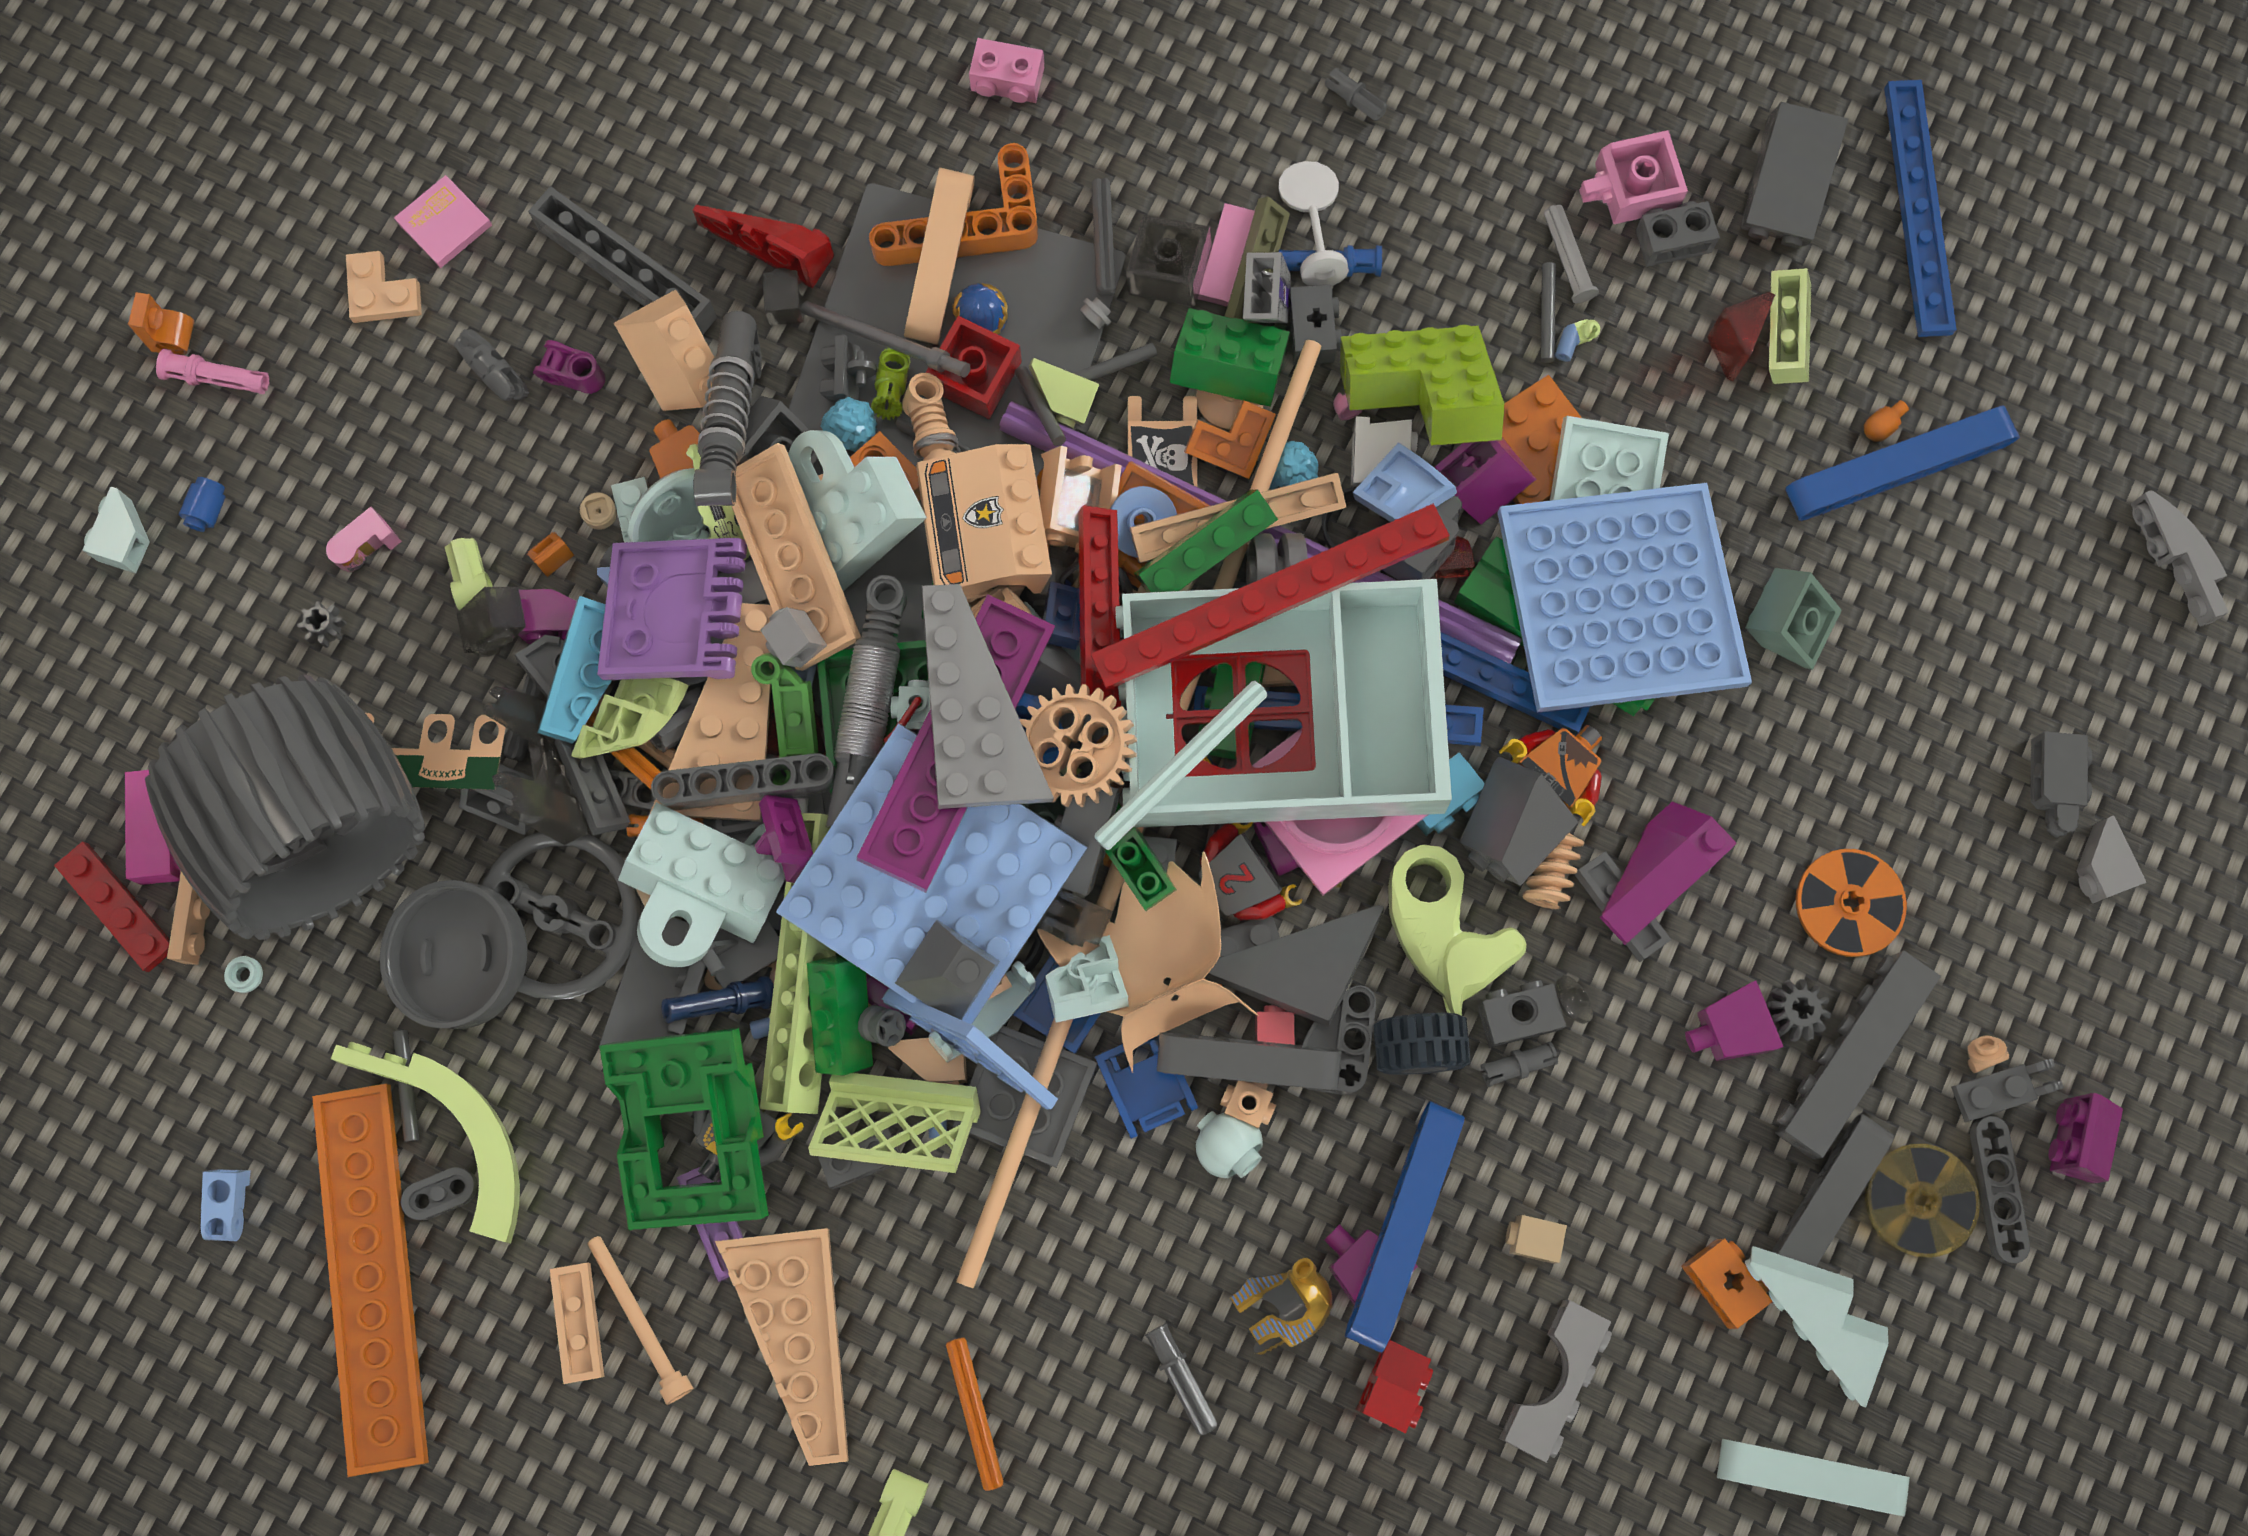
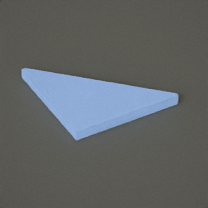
M890 988L883 996L882 1000H884L883 1002L886 1005L910 1015L909 1020L927 1032L932 1033L936 1031L942 1040L954 1046L953 1049L976 1064L979 1063L989 1071L997 1074L999 1079L1017 1091L1023 1092L1024 1090L1043 1108L1051 1110L1057 1102V1097L974 1025L917 1000L911 1003Z

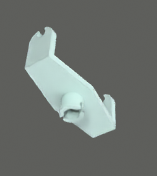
M1019 961L1014 963L1011 971L1006 973L1012 987L989 999L972 1024L988 1038L996 1034L1035 989L1036 981L1034 977L1024 969L1025 966ZM936 1031L929 1035L930 1044L947 1063L961 1055V1053L953 1049V1045L942 1040Z

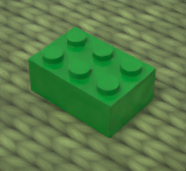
M1189 308L1175 348L1169 383L1271 407L1290 332L1273 326H1263L1238 318H1229L1212 314L1208 311Z

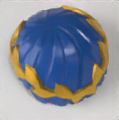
M972 284L965 287L959 292L954 304H952L955 318L960 316L998 335L1004 329L1005 323H1007L1008 305L1002 292L990 284Z

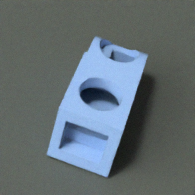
M215 1169L203 1172L201 1234L204 1240H239L244 1225L242 1211L245 1202V1188L250 1185L251 1170Z

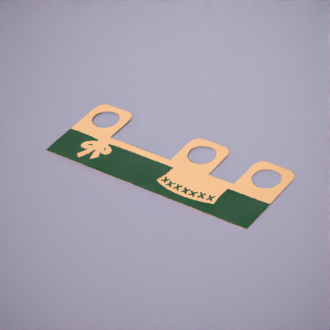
M365 713L374 724L373 715ZM430 714L423 723L419 749L392 748L412 787L495 790L506 728V718L502 715L479 716L474 724L470 750L450 749L455 724L454 717L450 714ZM441 720L447 725V734L442 741L433 743L428 738L429 727L435 721ZM493 721L498 725V736L492 743L484 744L479 738L480 728L486 722Z

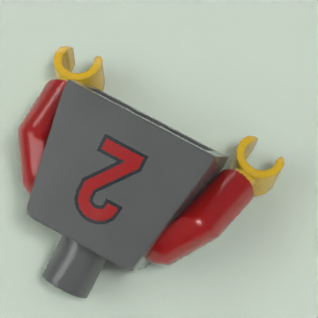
M1249 822L1247 825L1225 823L1209 838L1203 851L1206 854L1212 872L1218 906L1226 917L1233 914L1239 920H1265L1283 911L1285 908H1291L1302 903V898L1295 901L1289 899V890L1297 886L1292 884L1281 888L1246 836L1245 832L1252 826L1253 822ZM1201 870V871L1198 873V875H1199L1200 879L1202 880V870Z

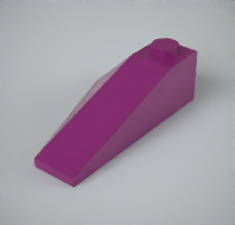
M1672 801L1645 826L1641 834L1642 837L1635 851L1632 852L1628 865L1600 916V919L1624 945L1633 939L1737 844L1712 816Z

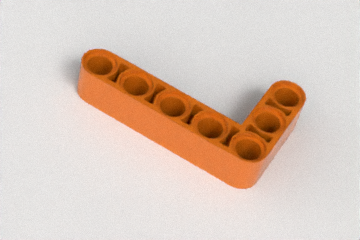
M1010 143L1000 149L998 153V168L1004 208L966 213L957 258L1030 248L1036 243L1038 239L1036 208L1029 158L1023 146L1017 143ZM1013 162L1021 164L1016 168L1007 167L1008 164ZM1016 193H1021L1025 195L1021 199L1011 198V196ZM929 217L885 222L873 227L869 233V241L877 263L883 266L919 263L923 243L917 244L913 241L916 238L925 237ZM1020 224L1030 226L1023 231L1015 229ZM988 228L996 230L990 235L981 233L984 229ZM883 242H893V245L888 248L879 247Z

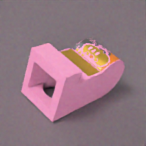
M370 507L329 540L326 546V554L340 569L353 572L360 569L366 557L385 544L392 550L402 541L386 521Z

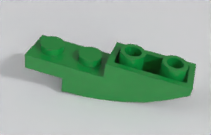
M1118 802L1115 814L1123 807L1120 802ZM1138 827L1130 829L1111 849H1105V852L1145 911L1177 890Z

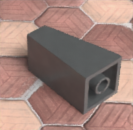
M1785 102L1779 103L1767 118L1740 229L1747 230L1750 237L1767 240L1769 236L1782 239L1781 244L1791 248H1801L1802 245L1806 246L1813 241L1848 118Z

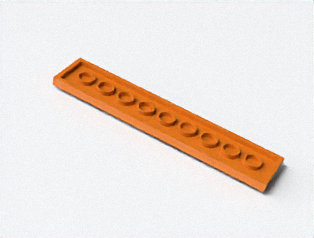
M381 1084L312 1096L347 1475L352 1477L429 1463L404 1211L401 1207L402 1191L391 1085Z

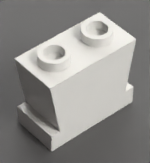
M1356 416L1352 434L1351 487L1359 486L1397 443L1416 453L1418 434L1417 432H1412V419L1370 424V417Z

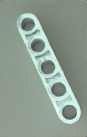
M1722 1439L1717 1478L1905 1517L1910 1479L1907 1476Z

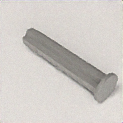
M1549 206L1544 211V217L1573 291L1571 299L1573 303L1589 301L1598 295L1599 290L1591 282L1563 206Z

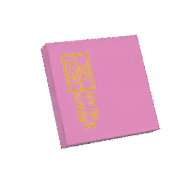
M446 175L394 217L399 226L440 268L492 226L490 220Z

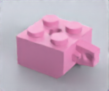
M1669 130L1613 142L1603 147L1595 162L1597 170L1595 178L1583 181L1579 190L1583 203L1597 200L1607 203L1613 224L1641 219L1642 215L1652 209L1662 208L1663 210L1677 208L1682 204L1688 192Z

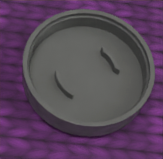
M456 880L434 882L410 894L392 914L384 931L380 948L382 980L393 1003L411 1020L434 1028L466 1029L481 1025L494 1018L515 996L523 980L527 963L526 935L523 924L513 906L502 895L486 886Z

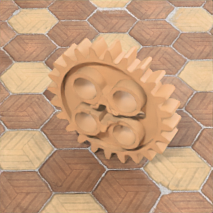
M1067 684L1065 695H1061L1056 688H1052V700L1048 701L1045 697L1038 696L1042 707L1036 709L1028 706L1027 709L1033 717L1031 720L1020 719L1022 726L1026 728V736L1054 797L1052 803L1061 795V803L1065 807H1069L1073 797H1075L1080 807H1084L1086 796H1089L1097 804L1099 803V791L1103 790L1106 794L1112 796L1113 792L1110 784L1112 782L1119 785L1124 784L1122 778L1118 775L1120 771L1132 772V768L1125 762V759L1134 758L1137 754L1130 748H1127V745L1137 742V738L1135 735L1126 734V732L1134 727V724L1131 720L1121 721L1127 711L1123 706L1113 710L1117 700L1111 695L1103 701L1104 692L1100 688H1097L1091 696L1089 687L1086 684H1082L1078 694H1076L1071 684ZM1066 713H1073L1075 719L1072 726L1068 729H1059L1058 723L1060 718ZM1091 715L1090 721L1084 726L1085 717ZM1102 727L1108 728L1109 734L1107 739L1103 743L1094 744L1092 742V735L1095 730ZM1071 741L1075 743L1080 741L1083 744L1080 750L1076 748L1071 750L1068 746ZM1051 747H1058L1059 755L1056 761L1045 764L1043 762L1045 751ZM1083 762H1092L1093 769L1091 774L1086 778H1077L1076 771L1078 766ZM1067 765L1066 774L1060 776V771Z

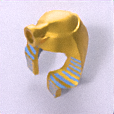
M1308 1258L1298 1260L1292 1270H1288L1286 1273L1249 1278L1241 1289L1230 1297L1239 1313L1246 1310L1259 1299L1269 1301L1278 1309L1279 1317L1273 1314L1266 1316L1249 1328L1257 1341L1253 1347L1254 1352L1259 1355L1277 1348L1278 1345H1282L1284 1342L1289 1347H1294L1310 1338L1324 1325L1333 1307L1332 1291L1328 1282L1320 1273L1316 1272V1266Z

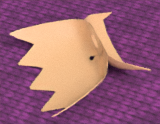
M1202 852L1201 886L1193 881L1173 861H1170L1167 874L1177 890L1147 911L1143 909L1127 883L1124 882L1115 924L1079 903L1076 910L1074 945L1061 940L1041 928L1037 930L1042 942L1060 967L1067 965L1071 958L1080 952L1087 955L1100 946V938L1110 935L1118 957L1119 972L1128 995L1129 1007L1106 1012L1123 1016L1121 1025L1122 1043L1132 1073L1133 1050L1160 1033H1165L1199 1016L1240 1002L1248 1010L1259 1016L1230 990L1204 979L1216 964L1221 952L1219 906L1212 872L1205 852ZM1166 977L1171 979L1169 986L1163 983ZM1174 995H1178V996H1179L1177 1000H1171V999L1173 998Z

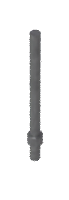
M805 301L801 306V312L804 315L924 361L929 368L939 372L947 370L962 377H966L970 372V364L950 357L949 352L937 347L932 349L809 301Z

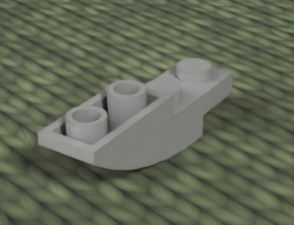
M2154 491L2145 492L2131 503V506L2133 508V518L2136 524L2141 526L2147 540L2146 545L2149 554L2155 558L2158 567L2172 563L2175 580L2182 586L2188 599L2189 611L2197 619L2199 626L2215 622L2229 613L2216 583L2227 577L2221 562L2207 540L2181 511Z

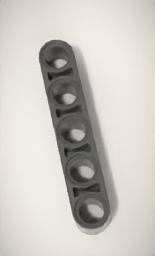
M806 754L667 770L660 772L654 777L651 791L652 795L661 805L672 810L760 801L765 795L786 798L821 794L833 788L836 769L828 757L822 754ZM817 766L828 768V774L821 781L810 779L812 769ZM788 770L791 772V777L786 784L781 786L773 784V777L778 771ZM742 775H752L754 777L753 784L748 789H737V781ZM709 778L715 779L717 783L714 791L709 794H701L700 785L702 782ZM670 783H678L679 791L677 795L669 799L664 798V788Z
M1165 1032L1159 1034L1157 1071L1178 1075L1334 1090L1338 1089L1341 1050Z
M1858 1114L1846 1129L1771 1252L1816 1267L1891 1146L1894 1134L1864 1114Z

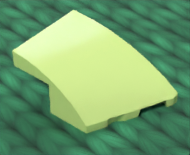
M671 678L620 680L614 697L607 694L604 695L593 727L582 726L571 756L582 759L644 744L656 735L671 719L682 702L689 685Z

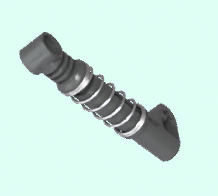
M731 311L722 318L717 354L709 367V379L707 380L709 390L705 393L707 403L703 407L705 417L701 420L703 431L698 437V453L701 461L700 468L694 472L693 480L694 500L697 506H734L736 503V468L745 450V430L748 427L747 416L750 413L749 403L752 399L751 389L753 388L754 379L761 378L762 369L757 324L750 314L743 311Z

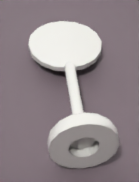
M1311 161L1299 162L1284 170L1279 179V194L1290 208L1310 213L1317 252L1309 255L1302 262L1300 267L1302 281L1307 286H1333L1340 283L1347 276L1349 269L1347 260L1341 253L1325 250L1318 211L1324 210L1333 204L1338 196L1339 181L1330 168Z

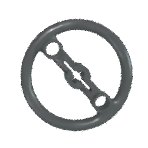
M563 829L547 830L529 835L514 843L503 852L491 866L482 882V886L496 891L507 901V890L511 885H514L515 895L508 902L513 908H518L533 915L538 927L550 932L575 934L585 939L593 949L601 950L606 954L604 961L593 971L570 982L543 983L524 975L518 989L520 993L550 1000L571 999L585 995L612 978L625 963L633 948L641 916L639 894L636 888L618 881L625 863L621 856L608 844L594 836ZM570 846L585 850L602 861L614 876L622 899V923L617 925L616 923L598 921L581 913V908L573 899L556 895L543 896L530 890L525 882L511 877L510 871L526 856L547 847ZM536 905H539L544 908L554 909L558 913H561V916L580 923L581 926L572 921L559 919L557 916L554 915L555 913L549 910L542 909ZM607 927L610 933L609 940L602 945L600 933Z

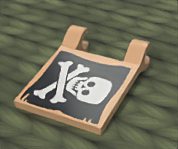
M1185 396L1183 398V421H1142L1141 397H1128V455L1197 487V457L1184 452L1197 421L1196 396Z

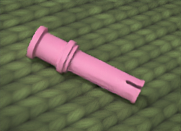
M162 349L156 361V374L161 380L175 378L185 380L188 385L193 386L200 385L201 383H210L259 394H265L269 386V375L266 372L251 371L207 362L200 355L192 354L188 357L173 354L169 349Z

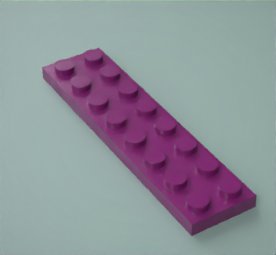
M987 594L975 619L1016 710L1051 638L1055 625ZM931 709L856 859L927 893L968 808L938 809Z

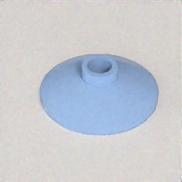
M1139 486L1128 489L1117 497L1110 509L1117 510L1118 549L1129 556L1137 558L1129 528L1135 526L1134 519L1137 515L1142 514L1144 516V523L1177 515L1173 502L1166 494L1156 488Z

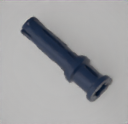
M762 976L755 982L744 984L740 981L731 982L726 988L721 990L666 998L662 1000L661 1004L662 1015L667 1023L719 1012L730 1011L739 1015L745 1013L746 1009L756 1007L771 1009L774 984L768 976Z

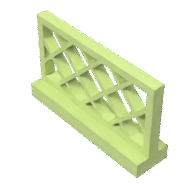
M859 1073L831 1076L829 1081L831 1092L808 1147L810 1155L956 1173L972 1123H977L981 1112L976 1087ZM836 1107L855 1109L839 1119L834 1113ZM875 1111L891 1113V1115L875 1123L869 1117V1114ZM911 1115L927 1118L912 1127L904 1120ZM862 1118L868 1127L850 1135L845 1127ZM947 1119L962 1121L960 1125L949 1131H946L940 1124ZM898 1123L904 1131L887 1140L881 1131ZM934 1127L940 1136L923 1144L917 1135ZM837 1131L845 1138L834 1145L823 1144L825 1137ZM873 1135L880 1142V1144L871 1149H864L858 1146V1143ZM910 1139L917 1147L906 1154L897 1153L894 1150L895 1147ZM945 1144H948L952 1150L949 1159L933 1157L930 1153Z

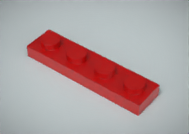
M82 841L54 865L143 971L150 972L167 957L169 937L88 843Z

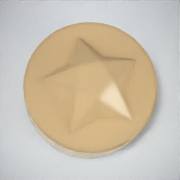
M592 493L585 497L580 505L582 519L593 529H606L616 520L617 510L615 503L604 493Z

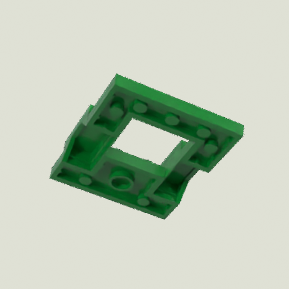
M739 1028L620 1041L600 1045L605 1085L620 1102L624 1127L617 1152V1160L628 1229L636 1230L757 1220L768 1216L757 1140L764 1137L753 1065L752 1063L744 1062ZM710 1110L722 1182L663 1187L657 1152L658 1149L665 1147L660 1115Z

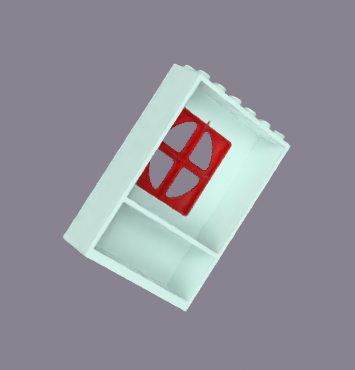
M1437 579L1350 583L1119 685V700H1121V706L1127 709V714L1121 721L1131 720L1134 727L1128 730L1126 734L1135 735L1137 738V742L1128 745V748L1133 750L1137 756L1125 759V762L1132 768V772L1122 771L1124 781H1130V788H1123V806L1187 745L1181 733L1185 725L1208 724L1223 710L1186 711L1181 708L1180 701L1185 689L1202 672L1219 664H1229L1232 667L1233 694L1235 698L1246 687V665L1250 662L1261 663L1284 674L1295 685L1301 699L1300 703L1295 706L1255 708L1235 727L1237 764L1234 768H1221L1202 759L1134 827L1445 814L1452 800ZM1239 588L1122 594L1123 606H1116V626L1120 628V638H1128ZM1274 720L1300 721L1302 724L1301 735L1289 752L1277 761L1260 768L1253 767L1250 764L1248 726L1250 723Z

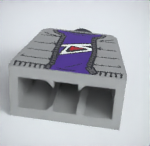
M1247 253L1243 319L1252 323H1287L1290 272L1282 253ZM1264 269H1273V273L1266 272Z

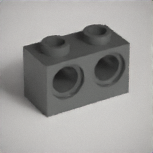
M1689 201L1669 210H1663L1662 208L1652 209L1642 215L1635 230L1646 267L1712 253L1720 239L1709 201L1697 204L1695 201ZM1687 224L1696 226L1699 231L1689 229ZM1654 231L1663 233L1666 238L1656 236Z

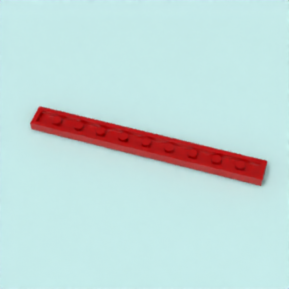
M1434 503L1091 653V658L1107 691L1449 540L1450 535Z

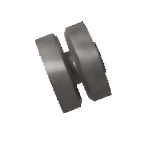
M1269 533L1258 534L1249 540L1246 565L1247 585L1308 559L1304 534L1283 533L1277 547L1275 539Z

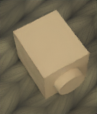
M1525 1215L1516 1216L1515 1222H1509L1505 1242L1511 1245L1509 1253L1552 1264L1560 1263L1567 1225Z

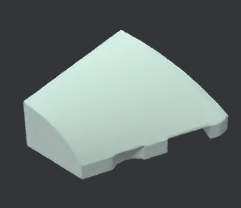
M1110 935L1100 938V946L1087 955L1080 952L1072 957L1067 965L1057 967L1045 975L1056 1023L1129 1007L1128 995L1119 972L1118 957Z

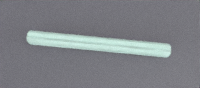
M1252 681L1095 833L1097 842L1103 848L1111 849L1266 698L1267 692L1264 687L1256 681Z

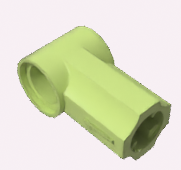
M459 538L450 541L445 546V551L453 577V582L450 583L451 591L458 610L465 612L495 603V591L488 574L484 571L476 540L474 538Z
M893 1469L881 1495L880 1502L882 1504L868 1536H905L912 1517L917 1515L929 1484Z

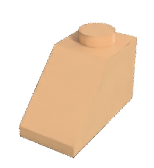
M929 1038L900 1040L896 1045L888 1047L893 1054L925 1081L955 1085L967 1083L966 1056L961 1054L947 1063L930 1044Z

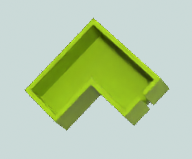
M1459 325L1453 328L1441 329L1428 327L1416 331L1402 332L1392 330L1387 333H1356L1352 336L1341 337L1340 373L1350 411L1419 405L1431 446L1502 440L1505 404L1479 326Z

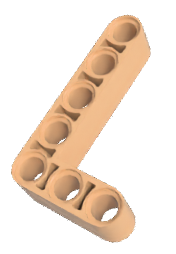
M939 168L904 337L936 345L939 343L966 213L969 210L974 189V175Z

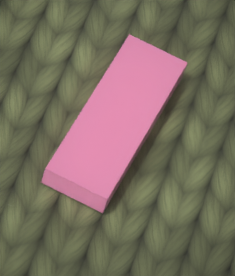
M1227 203L1224 204L1198 293V299L1228 306L1255 213L1254 210Z

